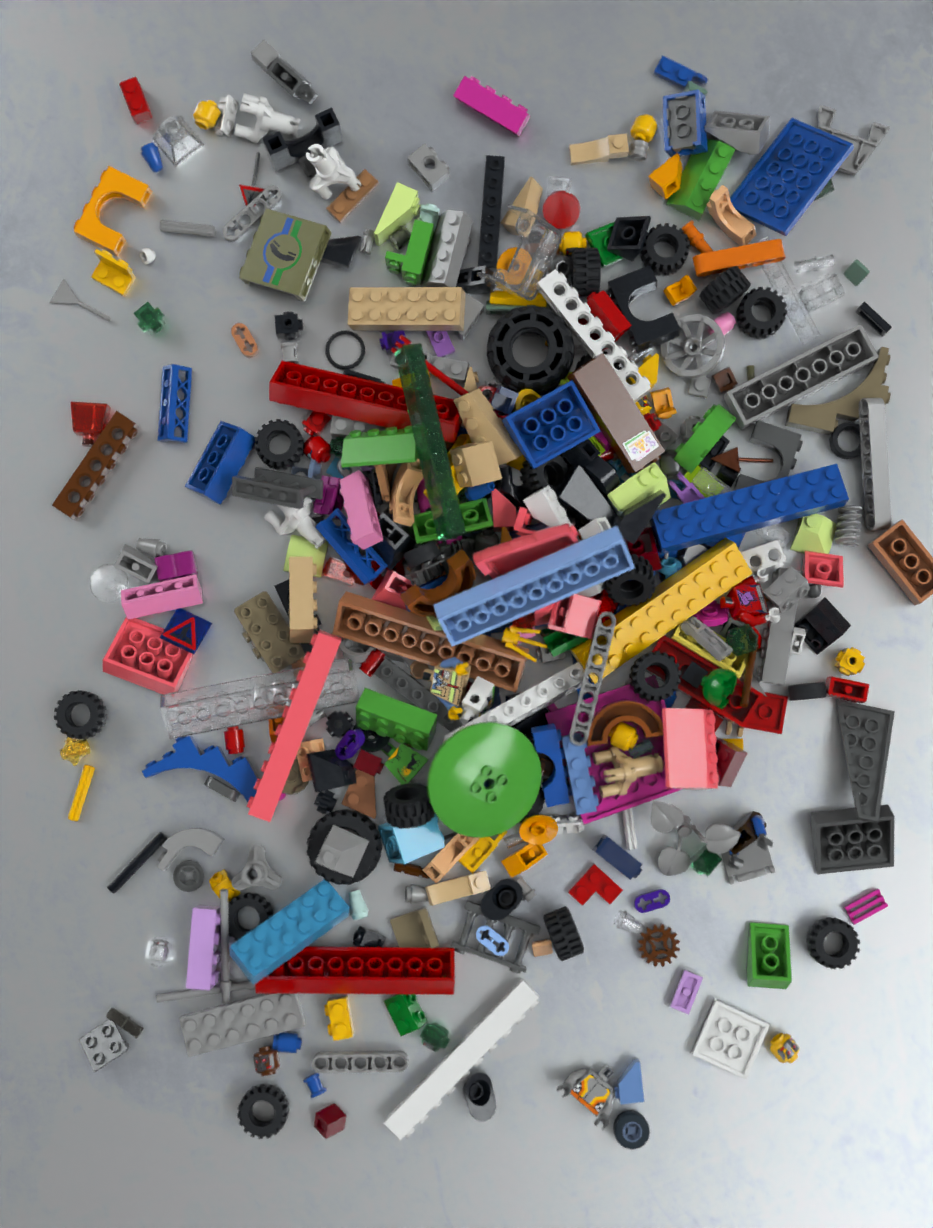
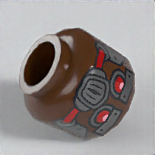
M270 1046L259 1048V1052L253 1055L255 1071L257 1073H261V1076L277 1073L276 1070L280 1068L277 1050L271 1049Z

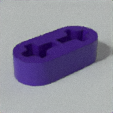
M353 729L343 736L335 748L336 756L340 760L352 758L365 741L363 731Z
M663 889L641 894L634 899V907L641 913L663 908L670 903V895ZM659 893L666 895L664 903L660 901L654 902L653 899L658 898ZM641 898L644 901H651V903L645 905V909L637 905L640 903Z

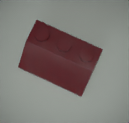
M652 527L644 528L634 544L624 539L630 556L632 554H636L637 557L643 556L645 560L647 559L650 562L653 571L662 569Z

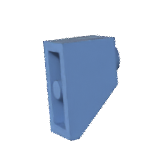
M634 1059L617 1080L618 1087H614L615 1099H619L620 1104L644 1102L639 1059Z

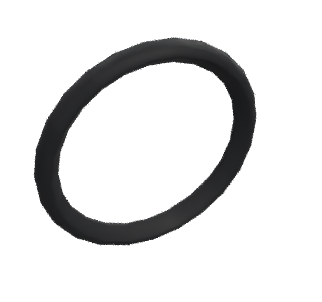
M339 331L329 338L325 352L328 361L334 367L343 370L352 369L363 360L365 345L361 337L352 331ZM344 334L355 337L361 345L359 359L348 366L335 363L329 353L331 342L336 337Z

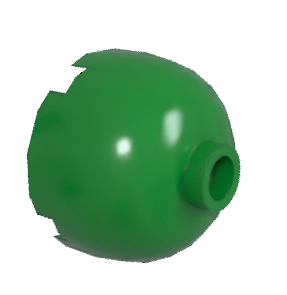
M719 668L710 672L708 676L705 675L703 677L701 686H703V695L707 702L720 709L727 705L729 700L726 698L729 694H733L737 682L735 672Z

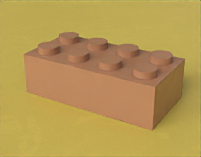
M903 519L867 545L914 606L921 604L933 594V557Z

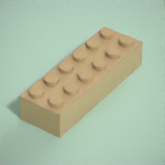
M351 287L349 289L347 325L353 331H464L466 294L462 287Z

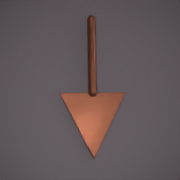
M738 447L711 458V460L740 473L739 461L774 462L773 459L739 458Z

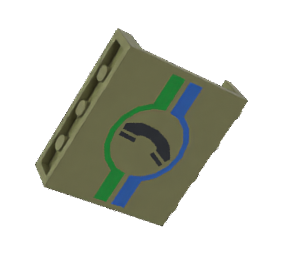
M266 208L260 218L258 230L254 233L251 248L247 251L245 263L240 269L239 278L247 285L250 282L292 294L298 300L305 302L332 232L326 225Z

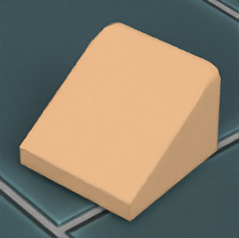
M550 939L531 943L534 957L553 953Z

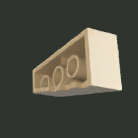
M479 388L454 399V403L472 443L492 441L498 465L523 455L503 425L502 419L498 418L494 413V408Z
M289 557L290 643H310L313 631L317 629V618H313V611H317V599H313V593H317V581H313V575H317V564H313V557Z

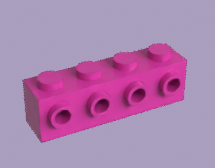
M464 76L453 96L500 126L520 136L531 117L527 113L528 109L520 104L516 107L511 104L512 100L505 95H502V97L496 95V90L488 85L486 87L479 85L481 81L471 76L468 78Z

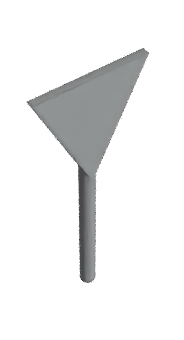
M64 279L50 303L78 304L96 315L111 321L110 317L80 302Z

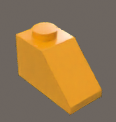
M528 843L501 862L512 878L530 868L548 855L542 844L534 845Z

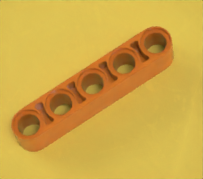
M774 239L702 253L694 256L692 259L696 276L704 277L723 273L733 266L745 269L776 263L786 259L782 239Z

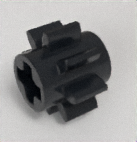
M326 790L325 793L319 792L314 802V805L318 806L316 811L326 814L327 811L332 812L338 800L333 798L335 793Z

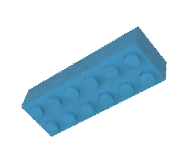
M323 880L230 946V956L249 981L255 985L349 916L350 907L332 885Z

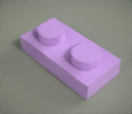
M684 970L670 1007L689 1014L703 977Z

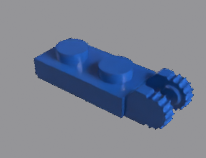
M663 55L654 71V75L682 89H685L688 81L694 80L701 84L708 82L706 76L695 73L696 71Z

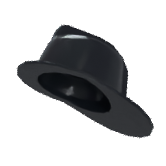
M513 879L501 880L483 897L480 905L481 912L486 918L493 921L506 918L522 901V887Z
M475 1073L464 1084L462 1093L467 1101L471 1116L480 1122L487 1121L492 1118L496 1110L493 1085L488 1075Z

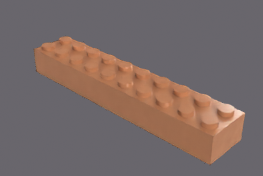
M347 591L339 600L332 633L334 635L434 667L443 660L456 657L463 663L467 662L471 666L469 678L476 679L479 676L495 684L497 687L516 692L521 683L527 658L505 647L506 643H502V640L481 634L452 647L444 630L434 631L426 617ZM514 644V646L529 654L530 649Z

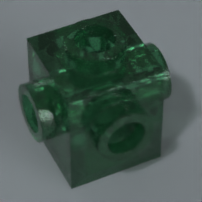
M149 302L133 313L140 321L137 325L144 333L148 331L151 335L153 333L156 334L166 324L163 320L165 315L158 307L154 309Z
M749 624L728 630L726 643L732 648L735 656L756 650L758 635Z

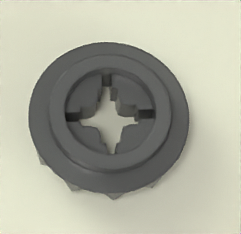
M192 860L181 862L173 873L175 885L185 892L197 890L205 878L204 869L199 863ZM193 871L192 876L196 881L189 879L184 883L186 878L184 872L189 873Z

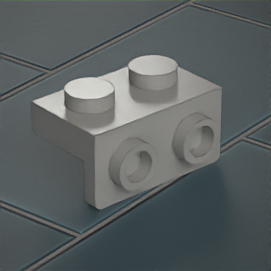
M791 566L767 587L763 594L783 614L786 610H790L797 600L808 593L810 586L807 579Z

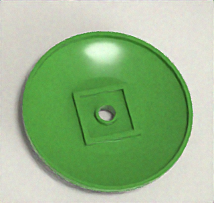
M498 722L472 724L449 737L434 756L427 780L431 806L438 818L448 828L459 834L482 838L503 833L520 822L532 808L541 785V764L533 744L517 729ZM491 778L492 784L489 787H484L485 780Z

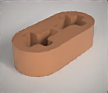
M243 323L235 324L231 329V333L242 354L247 358L255 357L258 353V346L247 326ZM237 329L245 330L243 331L244 339L239 334L236 335L238 333ZM248 342L250 346H254L252 348L253 351H245L247 347L244 343Z

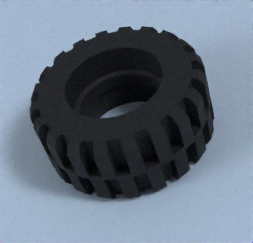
M337 810L323 816L312 827L309 838H307L308 849L306 851L311 867L313 866L316 870L315 872L322 876L324 880L337 885H350L363 880L375 869L381 857V836L377 826L366 815L355 810ZM333 825L351 829L360 837L369 840L354 877L316 863L321 848Z

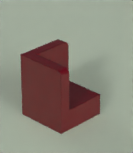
M333 1103L316 1112L314 1127L327 1139L344 1130L346 1114Z

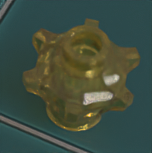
M66 737L65 745L60 749L61 758L70 761L73 766H76L83 757L91 753L86 739L76 740Z

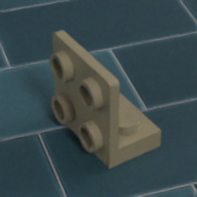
M427 907L390 920L399 947H431L432 949L439 946Z

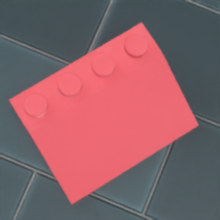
M126 617L103 658V672L175 699L195 650L163 636V633L168 631L166 629L137 618L127 619Z
M662 708L666 788L688 790L718 789L719 776L717 774L718 757L715 745L717 738L714 728V711L707 709Z

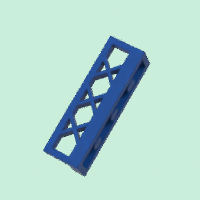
M176 364L166 365L162 368L158 441L187 443L192 368ZM179 371L186 372L183 382L178 377ZM180 388L184 393V399L181 401L177 396V391ZM178 407L183 412V417L180 420L176 415ZM177 426L182 431L181 437L174 436Z
M339 508L335 509L327 519L320 521L315 526L364 585L374 581L388 567L372 547L367 548L366 556H363L359 553V546L347 539L346 531L351 532V528L348 526L347 517ZM336 516L341 520V527H337L332 521ZM371 560L376 561L380 566L377 571L371 567Z

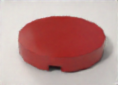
M566 191L553 192L543 204L544 218L548 224L555 228H569L579 218L581 210L579 201L573 194H569Z

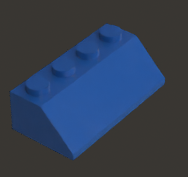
M220 421L185 487L221 505L232 485V477L238 474L249 452L253 449L255 437L241 427Z

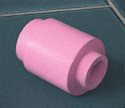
M728 311L721 313L714 319L724 336L736 324L735 318ZM708 326V333L711 335L714 333V330Z

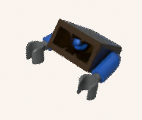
M752 811L732 828L740 831L738 842L729 850V855L732 857L728 864L733 869L738 870L739 867H743L744 861L737 858V855L757 839V846L766 851L767 845L773 846V841L765 837L767 834L765 830L767 824L759 812Z

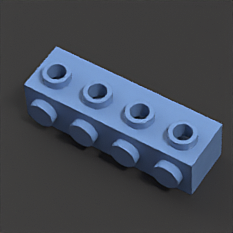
M574 733L573 739L576 742H582L584 736L582 737L581 733ZM564 735L561 742L565 752V762L568 769L575 812L577 815L596 812V806H599L597 794L593 795L592 787H595L593 775H589L588 768L591 767L590 757L585 755L584 748H587V741L581 746H574L569 740V735Z

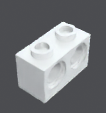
M779 538L741 552L754 575H757V571L760 568L772 566L773 569L782 567L784 566L783 562L787 560ZM770 550H777L779 558L776 560L769 557ZM758 556L761 559L760 565H752L750 558Z

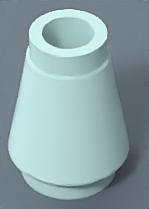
M360 890L348 893L350 916L353 917V920L368 917L367 912L369 910Z

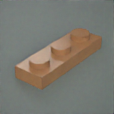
M366 169L356 177L361 182L358 191H352L348 186L326 208L327 212L339 223L379 184V181Z

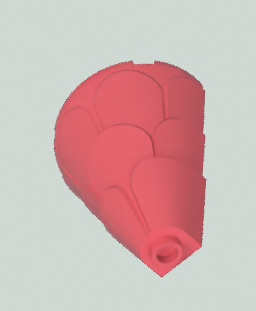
M566 523L534 531V534L521 536L511 541L485 548L474 553L473 559L476 566L485 576L489 574L494 579L578 543L579 541L576 536L579 533L574 525L569 526Z

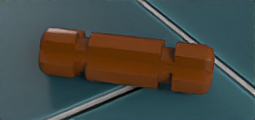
M410 863L394 864V871L401 873L402 871L404 874L418 877L420 875L426 879L430 878L421 866Z

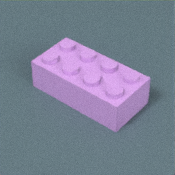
M198 905L192 910L186 989L211 990L216 983H219L220 971H217V964L221 962V951H218L219 943H221L220 906Z

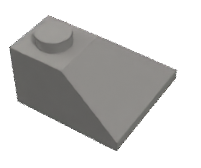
M333 825L321 848L316 863L354 877L369 840Z

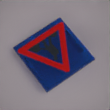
M179 608L176 609L160 639L195 654L212 623Z

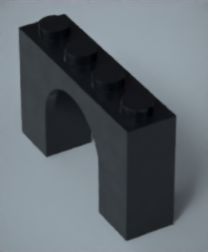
M332 108L316 114V126L314 129L298 139L286 141L283 139L280 131L263 138L267 155L275 172L298 162V159L305 156L306 152L311 153L308 148L313 144H319L326 149L343 141L340 123Z
M650 265L608 281V289L606 290L607 295L632 325L626 332L630 336L628 337L630 346L632 348L635 347L637 353L680 337V327L673 313L652 321H643L636 318L629 310V305L635 298L657 289V279Z

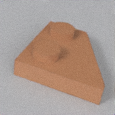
M356 769L357 783L349 785L341 804L376 819L375 777Z

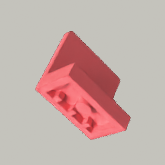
M527 507L519 508L513 530L518 531L517 535L520 536L534 534V531H536L526 527L531 524L533 518Z

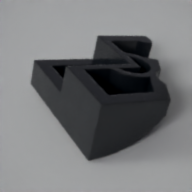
M361 236L329 239L321 261L349 269L353 256L356 254L360 244Z

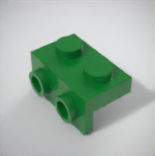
M396 994L383 1001L400 1036L418 1030L427 1023L425 1013L421 1009L415 994Z

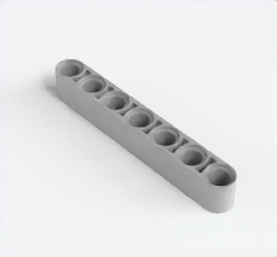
M879 397L863 398L859 402V424L865 524L870 531L886 530L891 526L885 404L883 399Z
M610 612L602 613L596 623L569 734V740L574 746H581L588 739L616 624V618ZM603 617L610 618L611 626H603L601 619ZM604 636L607 639V644L600 646L596 641L597 637ZM599 655L602 658V664L595 665L592 662V657ZM590 674L596 675L598 682L590 684L587 681V676ZM583 694H591L593 702L590 704L585 703L582 699ZM581 712L588 715V722L581 723L578 720V714ZM575 732L583 734L584 739L582 742H576L573 739Z

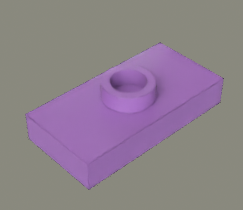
M426 331L436 356L445 357L455 353L447 331Z

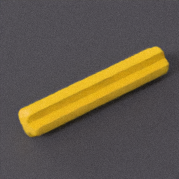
M84 765L68 814L69 820H79L95 770L93 766Z

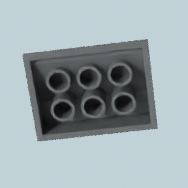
M881 805L878 823L858 820L855 808L811 812V831L816 873L826 874L894 867L895 816L889 805Z

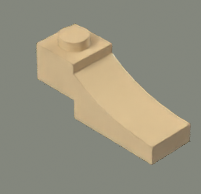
M627 133L608 135V137L599 140L569 145L571 165L608 162L609 159L628 157Z
M479 871L425 886L430 906L491 890L486 871Z

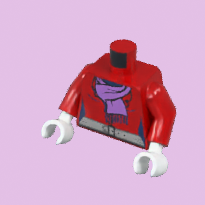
M765 568L758 569L757 576H750L731 588L726 597L721 598V608H729L733 620L741 621L750 627L765 624L769 620L772 623L779 622V609L771 608L768 612L761 585L756 583L758 581L764 583L768 580V574L760 576L766 572Z

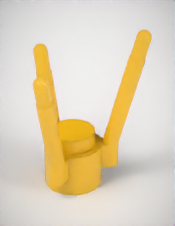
M511 626V628H505L502 637V643H506L505 647L516 651L533 662L537 660L514 646V644L517 645L521 641L542 648L548 647L546 644L520 637V633L540 634V630Z

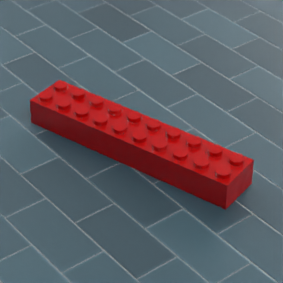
M281 361L269 382V401L387 428L422 427L425 437L454 443L463 422L454 399L291 362Z
M306 947L255 984L256 993L454 995V948Z

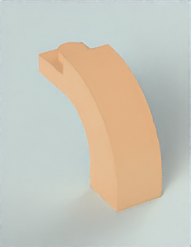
M722 185L718 190H715L709 198L710 201L706 204L711 217L734 242L740 246L747 245L756 236L755 225L745 219L734 208L730 200L728 188Z
M417 459L416 462L402 463L397 472L389 502V513L393 514V522L409 527L414 523L413 501L417 487L425 475L423 460Z
M457 833L425 866L423 871L435 883L439 882L480 838Z

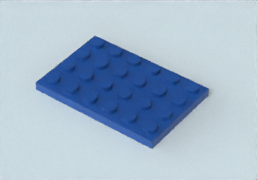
M791 118L731 195V203L742 216L787 236L852 152L854 146L848 141Z

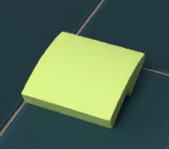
M291 535L283 571L289 572V557H313V564H317V575H313V577L322 578L329 545L328 541H325L321 547L316 549L315 545L311 544L304 537Z

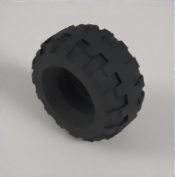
M535 305L516 307L502 315L489 333L487 342L489 366L496 379L506 388L517 393L524 389H532L538 395L543 394L559 385L561 379L564 380L569 373L574 360L575 347L573 336L565 321L552 310ZM525 333H538L545 338L548 344L546 359L534 367L520 365L514 359L512 353L515 340Z

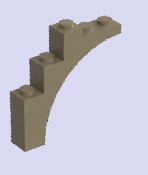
M881 347L877 351L879 358L873 363L867 377L851 393L824 404H791L788 408L785 426L830 435L838 426V419L836 418L853 422L859 419V402L861 399L879 397L883 399L885 405L888 404L891 395L888 392L889 386L882 384L885 383L887 373L884 371L885 366H888L890 361L889 348Z

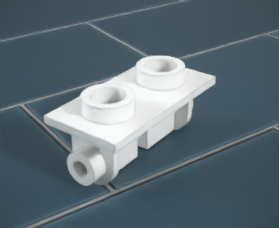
M227 94V97H222L219 100L218 109L223 117H219L214 130L216 135L221 136L224 133L232 138L238 102Z
M576 813L549 815L558 825L557 834H563V827H566L567 833H580V831H584L581 815Z

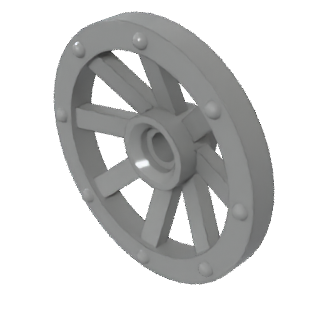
M692 314L681 317L677 322L679 327H682L687 340L685 342L675 338L662 343V359L665 365L680 377H702L711 372L721 361L725 351L724 334L718 324L707 316ZM699 323L696 337L692 336L687 324ZM707 325L714 330V333L702 340L704 329ZM717 339L716 350L704 348ZM673 343L684 348V350L669 354V345ZM702 354L713 356L706 365H704L701 358ZM687 356L680 368L672 362V360ZM695 358L698 365V369L687 370L692 360Z

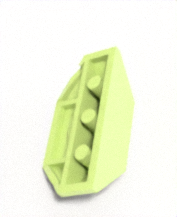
M655 462L629 478L607 495L616 509L621 512L631 508L659 490L666 494L660 505L671 498L667 478Z

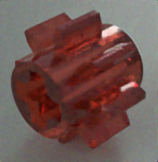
M533 612L512 621V626L516 628L533 629L536 626Z

